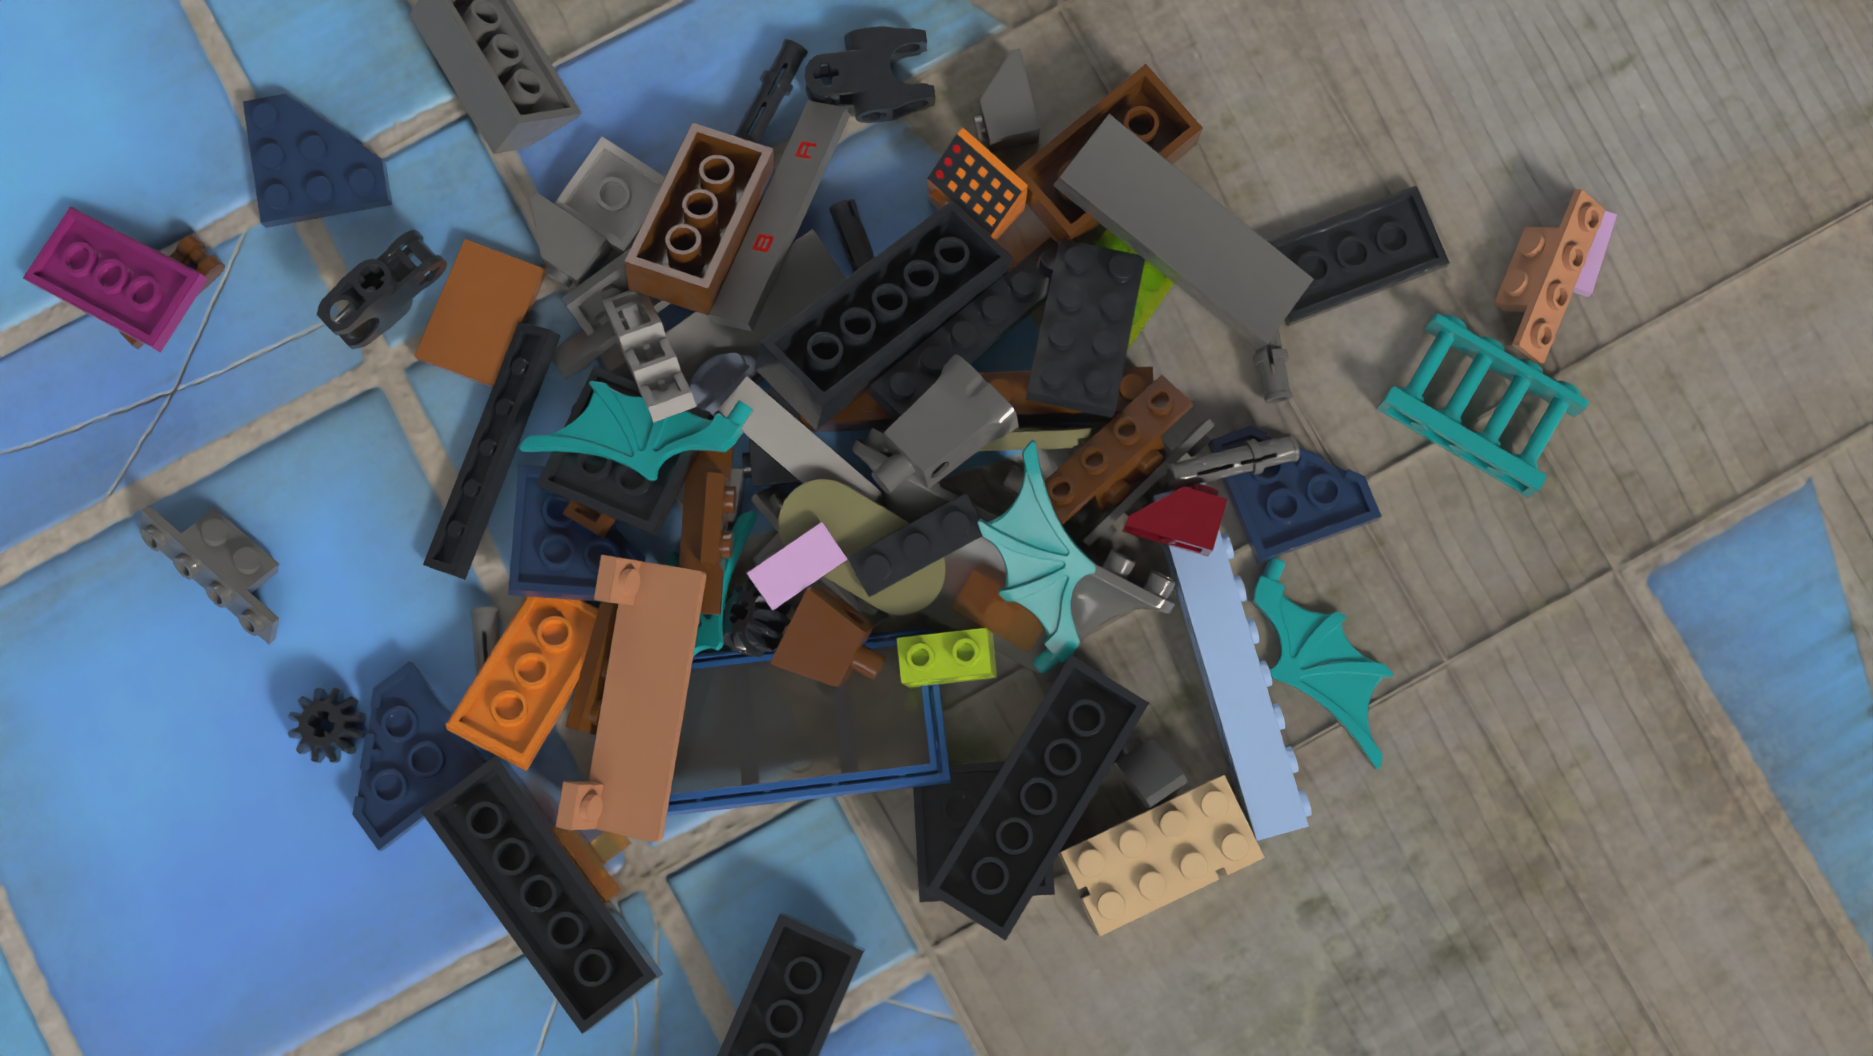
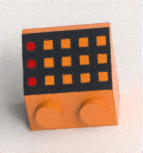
M962 128L927 178V192L930 193L928 195L929 201L939 210L953 200L995 241L1025 211L1028 185L967 130Z

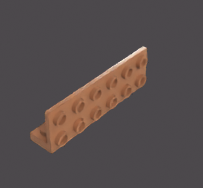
M601 555L594 600L618 604L589 781H563L556 827L567 830L597 829L650 842L662 841L707 577L704 571Z

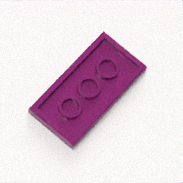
M71 206L23 277L24 280L160 353L208 280L201 273Z

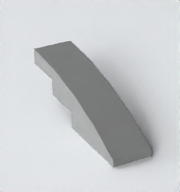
M628 290L603 299L602 302L653 423L697 407L692 391L681 372L677 357L666 337L662 322L649 296Z

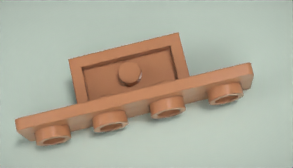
M1583 189L1574 190L1559 228H1524L1494 302L1503 311L1525 313L1512 345L1535 363H1544L1605 213L1604 208Z

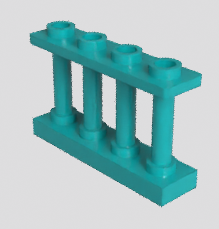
M1436 313L1424 328V331L1434 336L1435 339L1407 387L1398 389L1393 386L1384 395L1376 410L1525 497L1532 496L1541 489L1548 476L1538 470L1539 465L1536 462L1563 415L1567 413L1572 417L1577 416L1586 409L1589 400L1580 396L1581 391L1573 384L1562 380L1556 382L1542 374L1543 369L1535 362L1525 358L1518 360L1504 352V346L1495 339L1487 336L1480 338L1466 330V324L1457 317L1449 314L1442 316ZM1451 346L1472 358L1473 361L1445 409L1436 411L1423 403L1424 398L1422 394ZM1491 369L1510 380L1511 383L1484 430L1474 433L1461 425L1462 420L1460 417L1487 370ZM1526 391H1529L1548 402L1549 406L1521 454L1513 456L1500 448L1501 444L1498 439Z

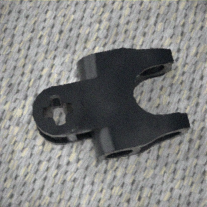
M889 26L853 30L844 36L846 51L816 55L809 60L805 67L806 94L808 99L813 102L840 107L854 105L855 119L861 123L893 121L935 105L934 85L927 83H904L898 80L891 70L893 65L899 60L917 56L927 51L925 30ZM829 77L832 85L823 86L821 78Z
M414 229L402 234L377 259H368L359 263L321 300L317 316L335 335H339L351 349L367 346L394 326L411 309L413 298L423 289L433 284L445 271L447 261L442 256L436 255L423 242V236L419 231ZM413 255L422 262L418 267L410 259ZM340 300L350 301L337 315L335 322L332 321L330 311L334 303ZM369 321V327L365 334L360 337L348 335V333L352 332L363 322Z

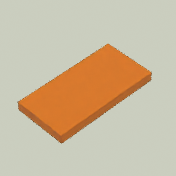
M526 596L447 722V730L527 771L577 688L599 608L584 600Z

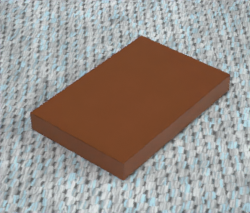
M464 239L414 357L424 363L493 388L518 322L526 323L547 272L544 268Z

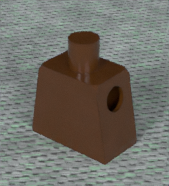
M817 581L806 589L770 663L776 667L839 687L848 679L852 670L875 681L887 657L865 645L874 628V624L824 584Z

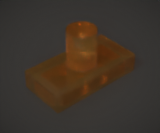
M975 568L953 604L952 609L1030 653L1044 629L1043 625L1026 607L1014 601L1007 602L998 594L999 588L1005 587V585Z
M556 826L552 828L606 901H613L626 890L606 863L632 844L628 836L603 831L592 841H589L581 830H567Z

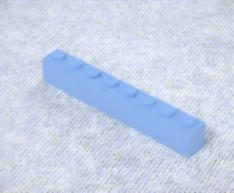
M1172 490L1162 494L1154 495L1152 500L1150 501V504L1171 494L1174 491ZM1219 530L1214 549L1208 557L1162 544L1171 576L1176 580L1174 582L1176 583L1175 590L1238 802L1256 841L1308 827L1306 817L1312 815L1310 802L1305 790L1298 791L1293 775V773L1299 771L1297 759L1292 747H1285L1280 730L1285 729L1284 716L1279 704H1272L1267 687L1272 686L1271 673L1266 661H1259L1254 644L1259 643V634L1253 618L1246 619L1241 602L1247 600L1246 591L1239 575L1233 576L1229 560L1234 558V553L1228 534H1221Z

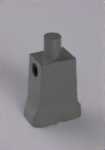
M954 354L944 365L938 380L884 432L889 451L893 455L872 472V476L888 494L894 491L912 474L927 489H930L982 447L1005 437L1018 428L1017 414L1011 404L990 383L986 382L961 356Z

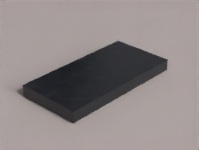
M1417 185L1267 241L1314 279L1285 318L1288 326L1447 267L1450 263Z

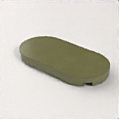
M1084 424L1018 425V428L1003 438L985 445L979 451L1023 450L1032 439L1036 441L1037 449L1073 448V446L1078 445L1079 438H1081V443L1085 445L1094 436V426Z
M817 479L800 485L788 495L780 510L778 527L782 543L786 547L822 522L846 558H848L850 555L911 522L843 482L834 479ZM943 557L871 597H868L848 559L825 574L824 577L884 612L906 615L918 612L934 601L942 589L946 568Z

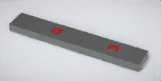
M807 101L709 313L713 323L753 332L850 116L845 107Z

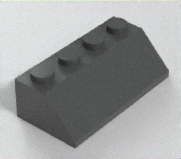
M418 0L409 13L493 154L525 149L574 121L582 114L513 0Z

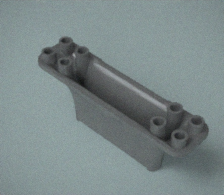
M872 427L866 439H856L852 446V451L873 472L893 455L889 451L884 435L886 430L880 427L877 429ZM913 474L890 494L880 487L883 506L909 522H913L964 494V492L949 485V481L941 479L930 489H927ZM970 496L981 518L986 522H990L1004 514ZM982 536L945 556L946 572L942 589L934 601L920 610V612L957 631L988 628L993 633L995 651L1039 673L1037 679L1053 682L1066 660L1063 663L1059 661L1045 674H1042L1034 666L1032 661L1047 648L1043 643V639L1047 636L1046 631L1038 618L1030 610L1014 601L1007 602L998 594L999 588L1005 587L1006 568L1000 553L991 541ZM1112 548L1105 562L1092 555L1087 556L1095 563V573L1088 574L1076 583L1071 597V611L1081 640L1080 643L1099 625L1127 611L1145 609L1166 614L1171 613L1175 606V599L1170 594L1176 584L1174 583L1175 579L1154 568L1151 569L1145 582L1129 575L1136 559L1115 548Z

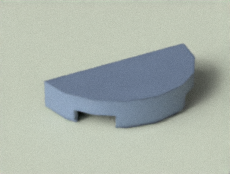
M727 353L715 355L702 363L692 377L690 384L696 406L711 412L713 415L746 377L751 379L758 373L755 369L757 361L748 355Z

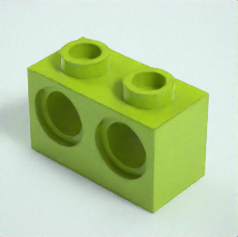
M988 628L897 638L901 683L909 688L997 678L993 633Z

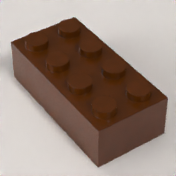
M1147 64L1142 66L1013 171L1028 185L1026 204L1058 241L1061 238L1079 242L1100 224L1054 187L1053 184L1109 114L1171 164H1174L1197 145L1203 127Z
M692 123L624 261L629 290L709 316L775 173L774 148Z

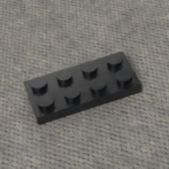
M1060 238L1026 400L1111 418L1114 417L1145 262L1143 257L1138 254Z

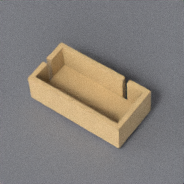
M1225 775L1203 783L1058 853L1074 889L1080 890L1084 887L1088 889L1089 894H1085L1079 897L1098 936L1111 932L1219 880L1216 873L1217 870H1219L1221 875H1230L1265 858Z

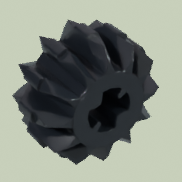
M748 579L744 586L735 585L733 596L725 600L726 606L723 613L724 644L728 645L731 650L750 657L760 658L765 651L774 652L776 641L783 638V630L791 622L786 615L792 605L786 601L772 611L752 580Z
M316 688L313 693V701L304 696L298 699L299 705L304 711L302 714L290 712L288 716L292 721L299 722V727L292 728L287 734L289 738H302L296 747V751L299 754H306L311 751L310 756L313 762L321 763L327 756L330 762L337 763L341 759V750L347 754H354L356 752V747L350 740L352 737L364 739L366 733L363 730L355 729V724L363 722L367 717L362 712L352 713L359 702L355 697L350 696L344 699L343 690L333 688L329 695L325 689ZM323 719L334 723L332 732L320 728Z

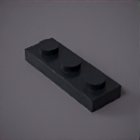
M968 492L857 551L847 559L868 597H871L982 537L977 521L981 516Z

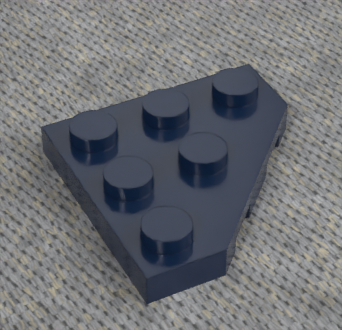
M286 94L243 101L260 222L265 228L392 205L387 167L380 157Z
M1250 425L1211 439L1208 446L1211 453L1241 447L1242 443L1247 440L1255 439L1257 442L1273 438L1267 436V432ZM1299 447L1300 455L1298 461L1266 467L1260 474L1251 475L1246 472L1225 477L1222 480L1256 563L1259 564L1378 521L1382 515L1365 476L1350 469L1345 471L1323 461V457Z
M518 465L508 595L597 601L594 600L601 555L646 562V556L635 545L632 546L616 529L615 523H613L606 536L602 538L562 514L570 501L542 490L536 485L544 469L543 466Z
M410 661L374 687L370 704L372 712L369 730L365 734L360 764L362 772L358 797L355 796L352 815L378 851L386 849L424 820L425 817L421 813L424 808L486 763V760L473 743L447 730L446 724L452 714L415 664Z

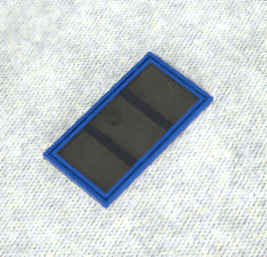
M925 627L870 634L865 645L887 657L882 670L875 681L852 670L848 679L839 687L822 683L771 664L770 662L779 644L775 646L774 652L765 651L760 658L750 657L743 653L740 654L734 650L696 654L692 661L667 816L951 783L939 684L909 688L901 683L897 638L936 634L933 628Z

